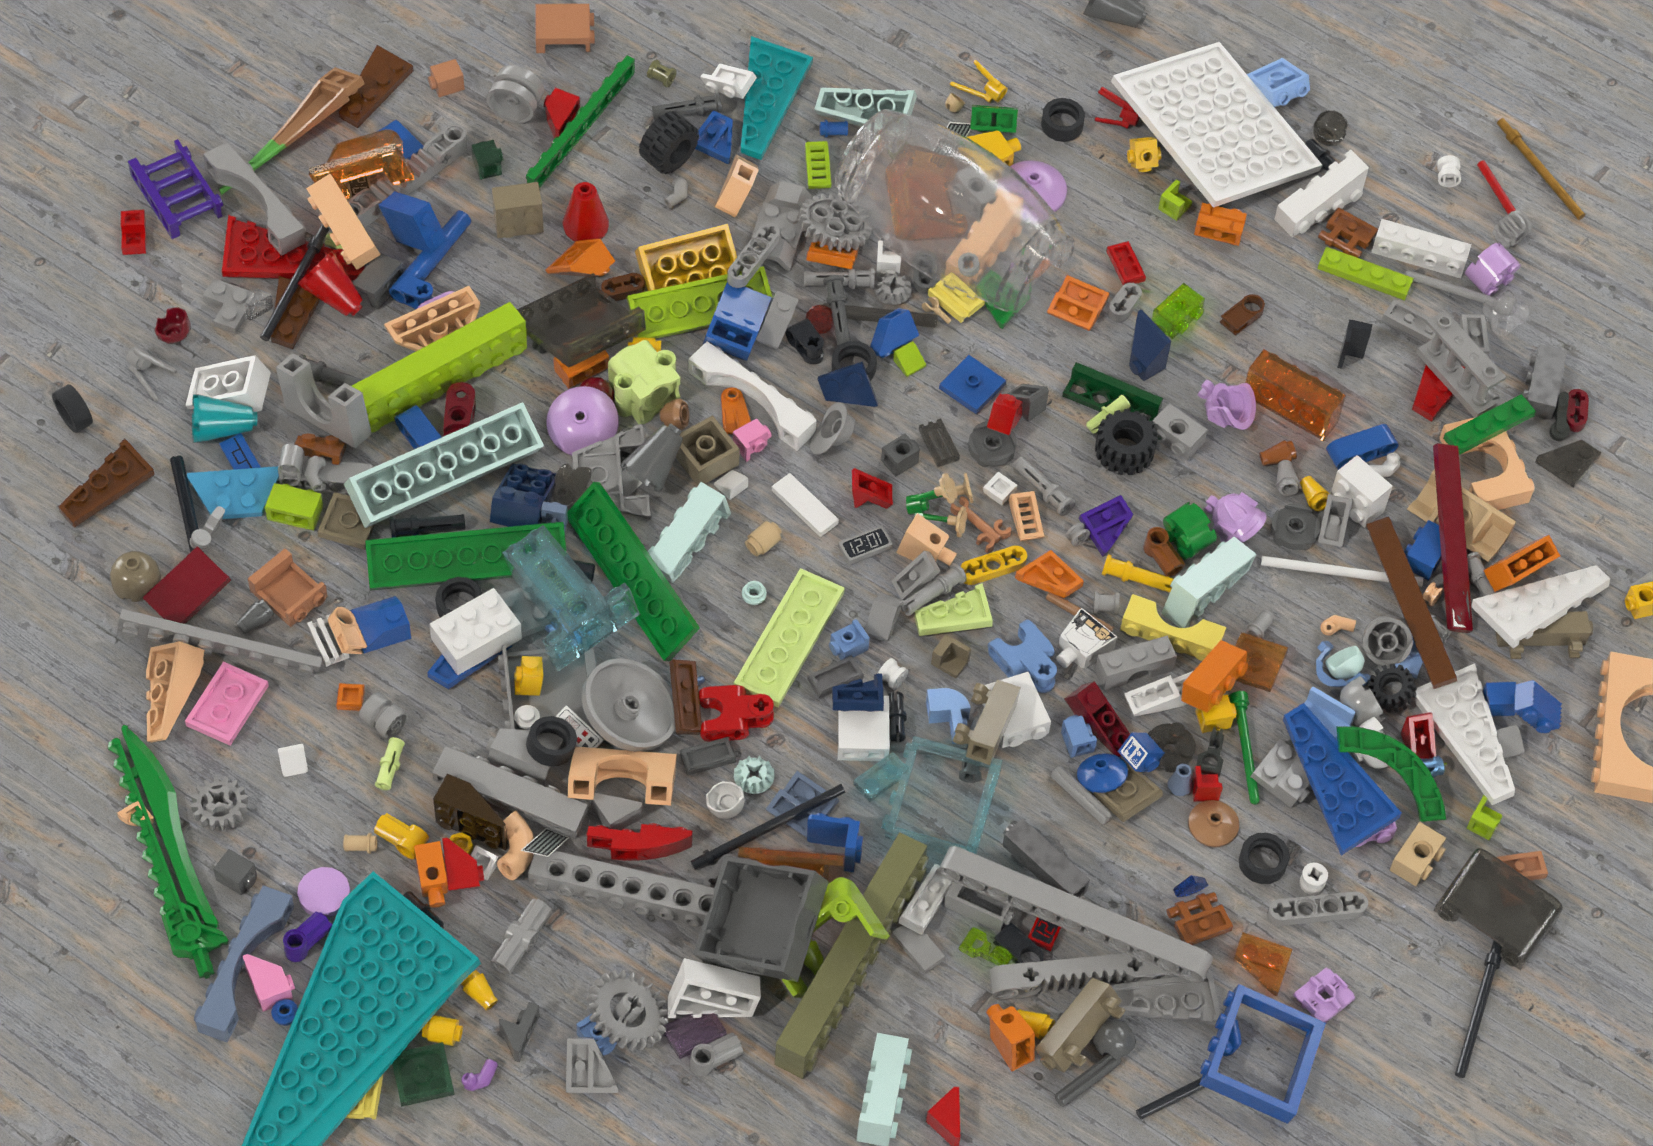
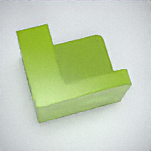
M1177 179L1161 195L1158 210L1176 221L1192 206V201L1178 192L1180 181Z
M1483 795L1466 829L1490 840L1502 819V814L1485 806L1488 799Z

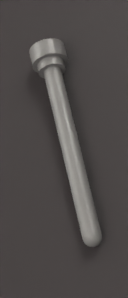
M1410 270L1404 274L1414 278V282L1497 307L1496 310L1506 316L1510 315L1515 298L1505 296V298L1500 296L1499 299Z

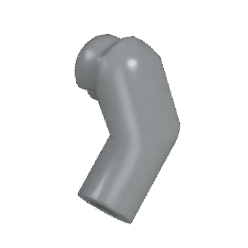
M683 177L675 178L672 182L674 193L664 199L668 208L674 207L687 198L688 183Z

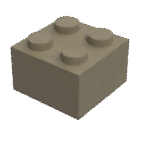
M538 182L492 188L493 215L497 238H511L513 236L534 235L544 232L542 200Z
M713 415L680 434L683 437V441L676 459L697 486L700 482L706 484L739 466L740 449Z

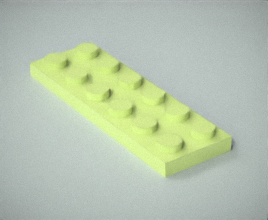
M800 568L734 681V685L745 687L746 694L749 695L766 694L770 696L774 706L779 708L842 598L845 588Z

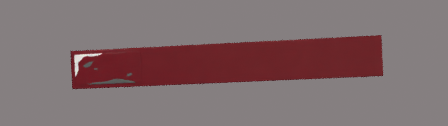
M1437 443L1433 445L1447 629L1453 632L1470 633L1473 631L1459 449L1455 445Z

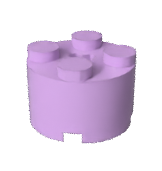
M1494 243L1478 256L1479 260L1476 264L1472 262L1469 265L1465 275L1483 294L1493 296L1498 291L1500 284L1506 286L1514 279L1513 273L1521 265L1500 243Z

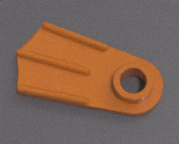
M733 387L725 389L721 394L723 429L727 434L733 435V431L751 422L742 392ZM733 394L736 397L731 398L729 395Z

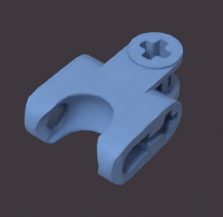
M1025 620L1019 624L1018 637L1023 642L1022 644L1011 646L1000 638H996L988 643L989 656L1008 678L1029 672L1037 692L1047 693L1054 688L1057 667L1050 660L1055 655L1054 648L1030 620Z

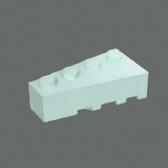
M821 88L814 110L821 116L842 122L848 121L849 124L904 139L917 94L915 90Z
M1235 537L1227 542H1221L1212 554L1208 552L1197 565L1195 563L1192 564L1183 576L1178 575L1175 577L1170 585L1172 589L1161 614L1179 628H1188L1193 616L1199 618L1210 601L1215 603L1226 588L1230 589L1249 571L1256 553Z
M877 1033L871 1060V1070L869 1071L866 1093L864 1094L862 1111L859 1118L857 1141L889 1146L890 1138H896L898 1122H893L894 1115L901 1112L903 1098L898 1097L900 1089H905L908 1073H903L904 1064L910 1065L912 1049L908 1048V1038Z

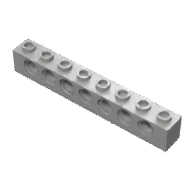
M554 851L549 857L534 854L528 872L529 885L537 890H551L566 897L577 896L591 903L598 901L617 909L628 908L638 914L646 915L649 913L668 921L673 919L679 920L693 927L703 925L704 919L708 914L703 909L711 907L714 895V888L558 851ZM554 872L563 873L561 876L552 875ZM579 878H587V879H588L586 882H578V881H577V879H579ZM608 883V884H612L613 887H611V888H604V887H602V885ZM634 889L639 892L636 894H629L627 891ZM660 895L664 898L661 900H655L652 897ZM681 901L688 902L689 905L680 906L678 905V903Z

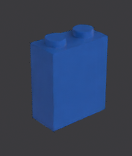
M394 191L379 204L396 242L432 253L447 240L429 202Z

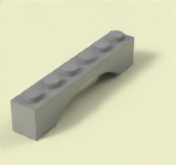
M226 142L203 154L205 170L217 184L240 190L260 205L268 219V240L281 255L305 244L306 228L303 222L297 220L293 216L291 209L281 203L277 193L272 192L267 187L265 180L254 173L252 166L249 163H245L237 149H233Z

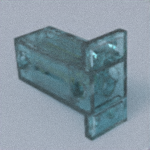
M544 525L532 530L525 538L510 545L502 553L513 579L555 628L542 642L552 665L557 671H560L640 615L631 590L625 583L613 588L608 595L603 597Z

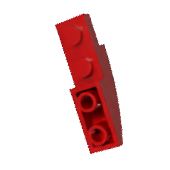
M656 823L641 824L640 833L634 832L631 829H609L603 825L588 826L587 847L611 850L612 860L641 861L667 857L691 848L693 843V831L687 830L684 827H662Z

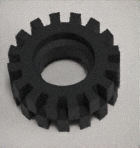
M1390 664L1388 669L1386 665H1383V671L1381 672L1379 669H1376V676L1371 675V682L1368 683V687L1374 694L1382 711L1385 708L1386 712L1391 713L1393 708L1396 713L1399 712V707L1401 706L1403 710L1407 709L1406 703L1411 705L1413 703L1412 697L1416 698L1417 695L1415 692L1417 687L1407 668L1404 670L1402 665H1398L1396 668L1395 664ZM1400 682L1402 684L1401 690L1396 694L1387 695L1383 692L1384 687L1388 683Z

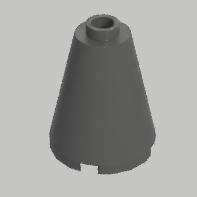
M1089 0L1083 13L1089 17L1136 28L1137 24L1142 26L1147 16V13L1144 12L1145 7L1137 0Z
M671 423L669 426L663 424L633 451L620 466L627 468L626 471L647 486L650 484L654 487V491L660 493L664 488L683 441V437L680 436L682 431Z

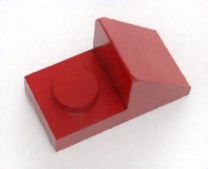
M856 468L852 470V494L855 508H858L867 501L885 509L893 505L892 484Z

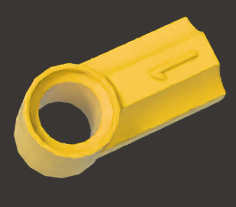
M388 813L378 819L374 828L376 835L395 845L396 849L409 859L415 858V845L426 844L429 840V835L422 828L413 824L408 826Z

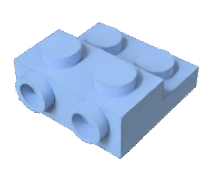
M1284 58L1247 74L1274 107L1285 106L1291 99L1304 97L1310 91L1309 75Z

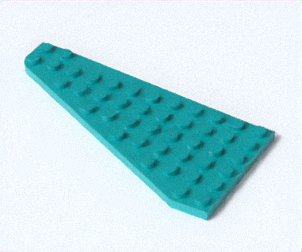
M374 871L350 892L341 903L242 1146H322L457 987L481 964L480 959Z

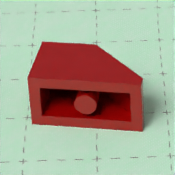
M556 87L551 95L546 96L543 104L546 120L554 139L563 133L566 124L569 121H573L580 109L579 96Z
M999 394L993 403L987 428L1010 435L1022 417V401L1017 400L1016 397L1010 394Z
M442 838L448 891L479 887V881H484L483 865L477 866L476 859L449 838Z

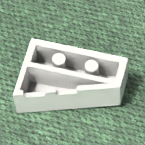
M684 958L668 995V1018H676V1015L693 1014V1018H702V1014H718V1017H752L761 998L760 977Z

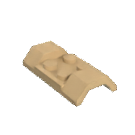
M1434 469L1427 484L1407 510L1425 522L1430 520L1439 525ZM1462 487L1466 548L1472 552H1479L1482 559L1490 562L1510 536L1516 521Z

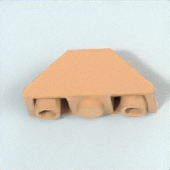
M736 154L716 202V208L733 217L737 216L759 169L756 164Z

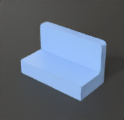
M1315 687L1310 689L1307 700L1304 703L1336 739V726H1351L1356 713L1351 708Z

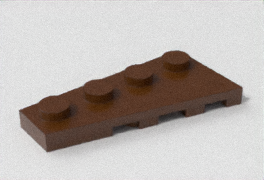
M125 438L119 444L120 447L104 459L105 462L98 470L94 469L89 474V479L83 485H79L58 506L60 513L74 528L155 475L154 469Z

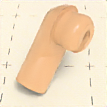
M1333 615L1322 622L1320 629L1323 634L1329 636L1341 629L1354 632L1356 620Z

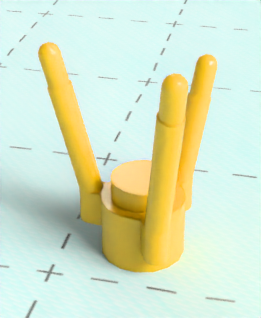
M977 60L974 61L976 68L989 80L984 87L986 94L961 84L950 82L951 86L983 98L989 103L992 100L996 102L1001 101L1008 90L1005 85L995 79Z

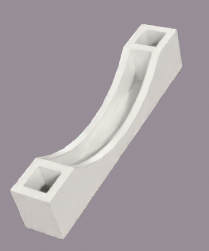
M707 341L688 359V372L705 385L737 388L742 393L755 399L772 417L777 428L778 437L796 451L814 435L816 419L810 412L802 410L792 399L781 395L774 386L763 382L756 373L749 372L738 360L731 359L724 354L718 346H713Z

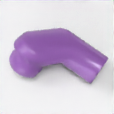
M487 1059L480 1073L464 1074L461 1079L464 1088L469 1091H475L487 1087L495 1074L498 1064L493 1060Z

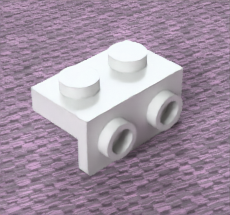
M719 64L712 76L702 74L700 78L705 83V88L711 93L719 92L730 98L737 97L743 99L757 77L751 71Z

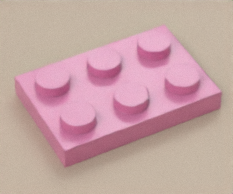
M223 662L186 718V726L231 746L269 686L268 681Z

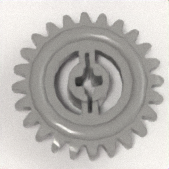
M613 970L609 975L604 973L600 978H597L593 986L589 988L590 995L586 998L589 1004L587 1011L592 1014L589 1019L591 1022L597 1023L594 1028L597 1031L602 1030L601 1036L603 1038L609 1037L611 1044L618 1042L619 1048L623 1049L626 1045L631 1051L635 1048L638 1050H644L645 1047L650 1048L654 1043L661 1040L662 1035L667 1030L665 1026L668 1024L669 1019L664 1017L667 1015L668 1010H659L666 1000H655L660 995V991L653 994L650 993L653 983L643 987L644 976L635 982V972H632L626 979L625 970H622L618 975L616 970ZM617 996H624L614 1007L612 1015L610 1010L611 999ZM642 1012L643 1019L641 1025L637 1027L626 1026L632 1024Z

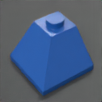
M396 596L349 610L355 616L367 648H362L363 653L411 639L409 620L402 603Z

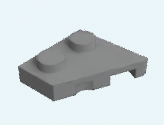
M567 1037L566 1093H618L616 1082L594 1037Z

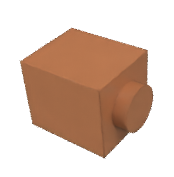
M456 59L430 66L431 76L428 77L430 88L432 90L435 89L439 97L465 90L464 75Z

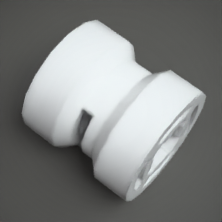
M1451 155L1441 157L1437 162L1439 184L1443 187L1457 186L1461 182L1459 158Z

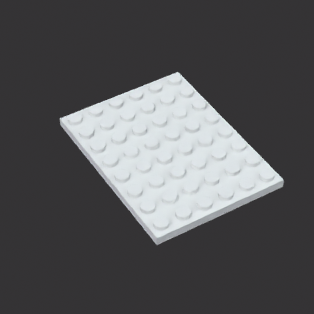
M1220 42L1113 75L1112 84L1213 208L1320 171L1322 167L1320 161Z

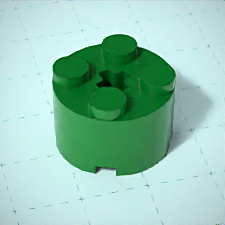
M1186 502L1163 519L1164 528L1169 535V542H1173L1177 546V552L1183 560L1194 557L1217 540L1215 530L1210 531L1208 524L1211 523L1209 518L1195 503L1190 505V502Z

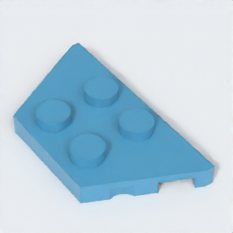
M278 466L194 472L187 473V478L197 492L199 499L207 508L209 515L212 514L216 507L221 506L225 509L222 519L263 516L268 497L274 483H277L279 479Z

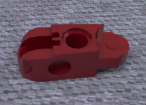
M457 382L452 384L447 390L443 437L474 423L476 411L475 390L468 383ZM464 392L466 394L462 398L457 397V393Z

